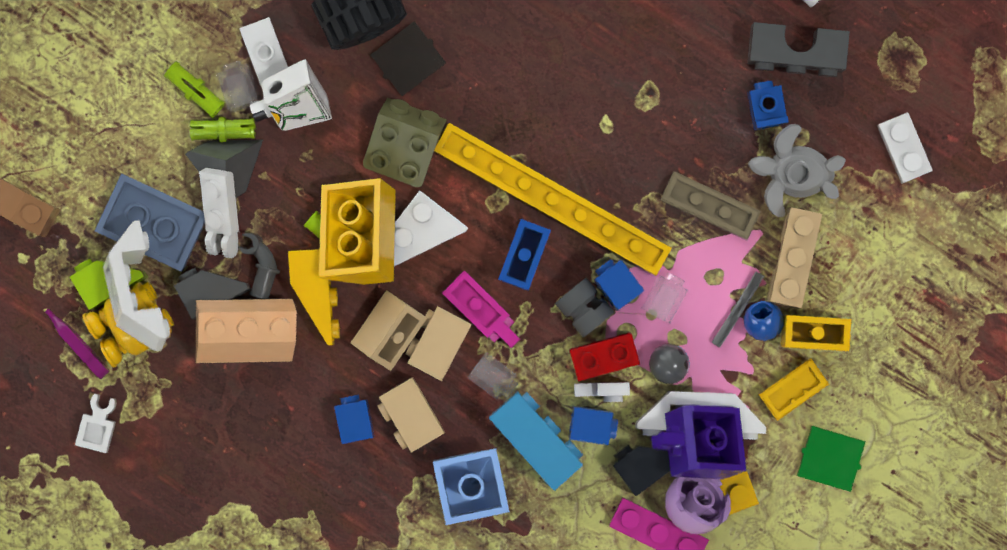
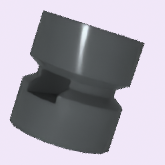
M587 278L583 279L555 303L565 317L573 318L572 325L583 338L615 312L604 298L598 299L596 297L597 290Z

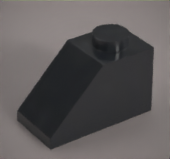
M628 444L613 455L616 461L612 463V466L635 496L670 472L669 452L667 450L652 449V447L640 445L631 448Z

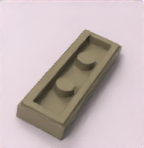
M675 171L660 200L746 241L761 212Z

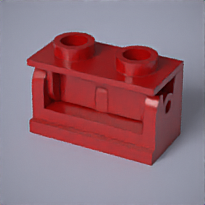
M631 332L569 349L578 382L640 365Z

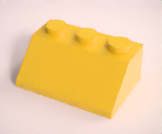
M381 178L322 185L319 278L363 285L394 282L396 190Z

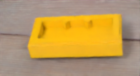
M809 358L759 393L758 396L775 420L778 421L824 389L829 383L814 361Z

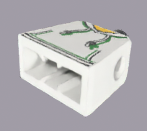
M306 59L263 80L261 85L264 99L250 104L251 113L256 122L273 117L279 128L284 131L332 119L328 96Z

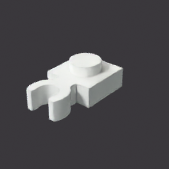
M629 382L574 383L575 397L603 396L604 402H623V395H630Z
M94 394L90 401L93 415L83 414L75 445L108 453L116 422L107 420L108 414L115 410L117 401L115 398H110L108 407L103 409L98 404L100 394Z

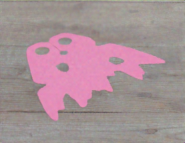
M752 230L747 241L733 234H728L683 248L678 251L672 269L667 270L662 265L657 276L638 266L629 269L645 291L639 295L636 302L626 304L617 311L608 301L610 307L619 313H615L607 320L605 338L617 336V329L623 323L634 325L637 330L634 343L640 361L638 366L650 372L649 361L651 354L659 346L669 344L667 333L677 329L687 337V344L680 345V347L687 353L690 366L684 379L673 385L681 384L691 377L692 390L694 392L733 393L738 397L741 390L727 382L720 370L739 371L750 375L754 373L753 366L747 361V353L738 344L745 339V334L747 333L744 327V319L739 317L720 348L713 344L712 340L736 303L735 300L729 297L730 293L733 290L746 288L755 271L760 273L757 268L742 264V260L760 239L763 232L761 230ZM716 268L722 269L724 271L722 283L720 285H708L704 279V274ZM763 279L758 287L765 285L766 281ZM649 309L655 310L657 312L656 319L648 320L645 315Z

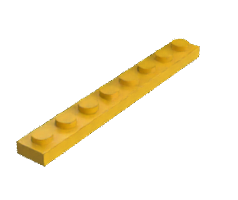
M451 123L448 124L435 147L434 152L654 276H657L672 249Z

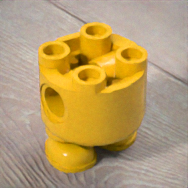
M138 282L129 288L130 293L134 292L136 295L137 310L159 308L155 302V299L158 298L157 293L150 282L144 284ZM110 298L105 301L104 307L99 309V314L97 312H89L82 315L86 327L96 340L101 338L107 327L110 328L115 338H103L100 341V348L113 368L117 367L122 361V353L139 355L149 349V347L116 326ZM164 308L161 310L162 317L168 320L171 333V326L174 325V322L168 311Z

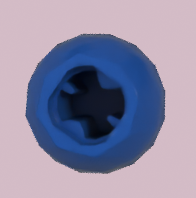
M760 301L754 303L747 309L744 315V327L747 333L756 340L768 341L781 333L784 326L783 313L772 302Z

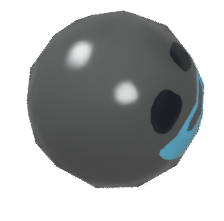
M675 344L659 346L651 354L649 361L650 372L654 378L665 384L678 383L684 379L690 366L689 357L685 350Z

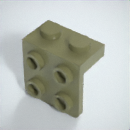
M387 98L378 114L363 160V166L368 170L411 186H422L436 144L443 132L447 119L439 117L433 111H422L409 106L403 100Z

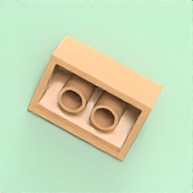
M293 299L196 300V363L292 361L296 344L297 314Z

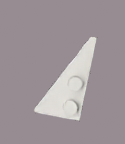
M419 191L395 222L394 266L465 233L468 227L423 192Z

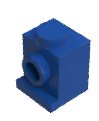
M773 81L754 84L755 90L747 93L754 131L783 126L789 123L782 86H774ZM765 98L773 100L774 107L772 109L764 108L763 100Z

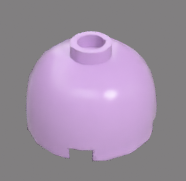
M677 477L670 484L666 492L665 509L673 524L683 532L705 534L727 520L731 511L730 497L728 494L724 496L720 488L723 484L719 479Z

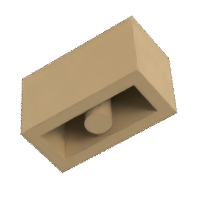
M386 290L351 341V344L391 371L427 317Z
M437 306L435 312L430 309L425 316L427 319L421 326L425 328V331L420 340L414 337L406 355L410 357L408 364L442 381L472 324Z
M414 377L379 397L382 403L377 406L386 422L392 419L398 431L393 434L402 449L408 447L412 453L445 433Z

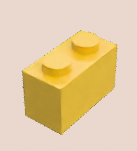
M783 315L784 326L781 333V347L850 351L851 319Z

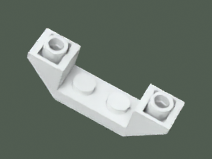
M140 220L131 223L108 253L103 270L116 326L153 351H161L166 339L170 336L168 320L163 319L160 308L137 310L136 295L134 292L130 293L128 284L131 280L129 265L141 263L145 251L149 250L147 232H142Z
M668 391L636 421V429H643V435L652 436L658 435L662 430H666L665 413L670 412V404L676 405L675 409L689 405L740 408L743 439L757 440L758 434H766L764 424L733 393Z

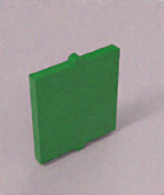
M811 425L806 446L801 449L803 456L797 476L851 492L857 470H860L862 467L859 463L866 442Z

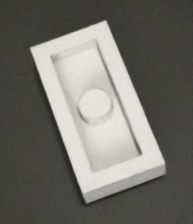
M908 112L877 125L901 184L933 171Z

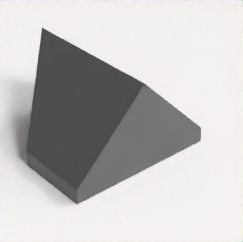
M263 139L227 140V142H220L219 140L207 141L188 151L186 156L198 172L204 168L232 172L235 197L238 198L247 190Z

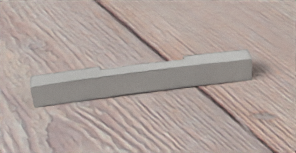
M755 271L741 297L712 340V343L719 348L764 278L757 271Z

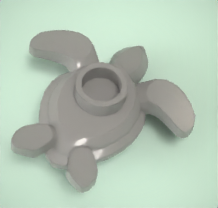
M798 124L788 125L776 136L774 141L776 155L773 159L767 156H757L748 163L751 170L756 174L771 176L772 181L765 190L764 198L768 209L777 217L785 216L783 193L792 197L803 198L822 191L828 198L837 199L839 197L838 188L832 181L835 177L834 171L841 170L846 159L837 155L827 160L822 154L812 148L793 146L795 139L801 132V127Z

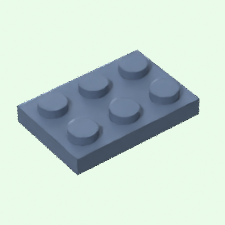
M121 173L94 231L118 242L131 223L140 220L142 232H147L149 238V250L145 251L144 255L183 272L205 226L204 211Z

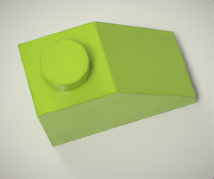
M91 259L77 265L74 268L76 273L69 278L88 309L95 310L104 305L110 296L103 270L105 262L98 260L92 262ZM130 268L131 280L128 283L129 288L148 278L146 272Z

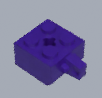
M704 405L682 406L665 413L666 432H660L658 435L651 436L652 449L667 450L669 452L671 477L726 479L746 471L740 408Z

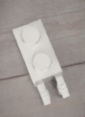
M204 168L199 171L205 229L208 231L205 237V249L208 254L215 256L222 250L224 257L232 259L239 250L237 234L239 232L233 173Z

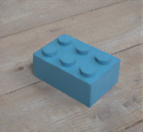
M517 391L489 416V419L552 490L555 491L583 466L579 460L583 454L570 440L564 443L557 436L561 429L549 416L544 420L536 412L540 406L527 392L521 395Z

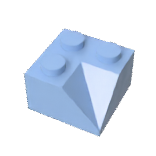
M496 448L433 460L446 525L509 512Z

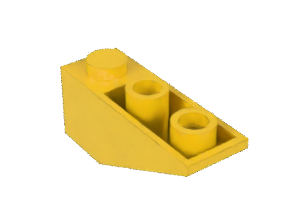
M320 249L288 251L290 284L327 345H335L334 339L340 338L339 319H333L332 307L338 306L337 287H331V280L319 278Z

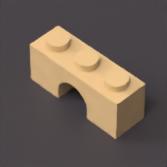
M793 207L786 210L780 237L781 248L776 268L772 273L767 302L796 309L802 308L822 214Z

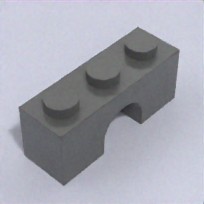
M754 22L751 25L747 64H754L755 70L774 71V66L786 67V72L791 74H805L806 69L817 70L818 76L837 77V73H842L846 70L850 31L817 28L814 31L811 49L806 52H796L786 43V25Z

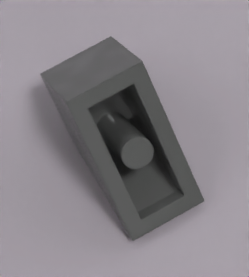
M196 268L180 275L178 278L181 282L174 285L193 320H196V300H233L251 290L248 283L203 270L197 272Z

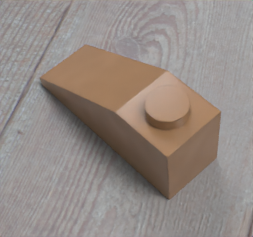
M0 178V215L24 229L46 238L61 209Z

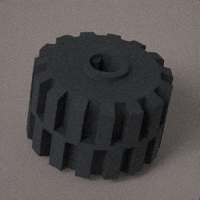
M315 0L311 4L332 50L347 49L370 41L398 25L407 16L401 0Z

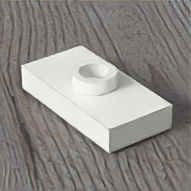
M269 17L239 28L260 85L263 80L288 68Z

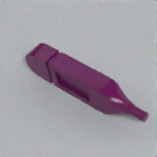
M50 309L45 311L53 322L58 334L99 379H102L110 372L104 362L96 356L95 352L69 324L54 315Z

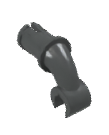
M256 233L242 234V236L252 239L254 247L250 249L246 247L238 248L244 254H253L259 262L255 265L258 270L249 295L260 299H269L276 273L280 274V270L277 269L273 254L263 243L260 235Z

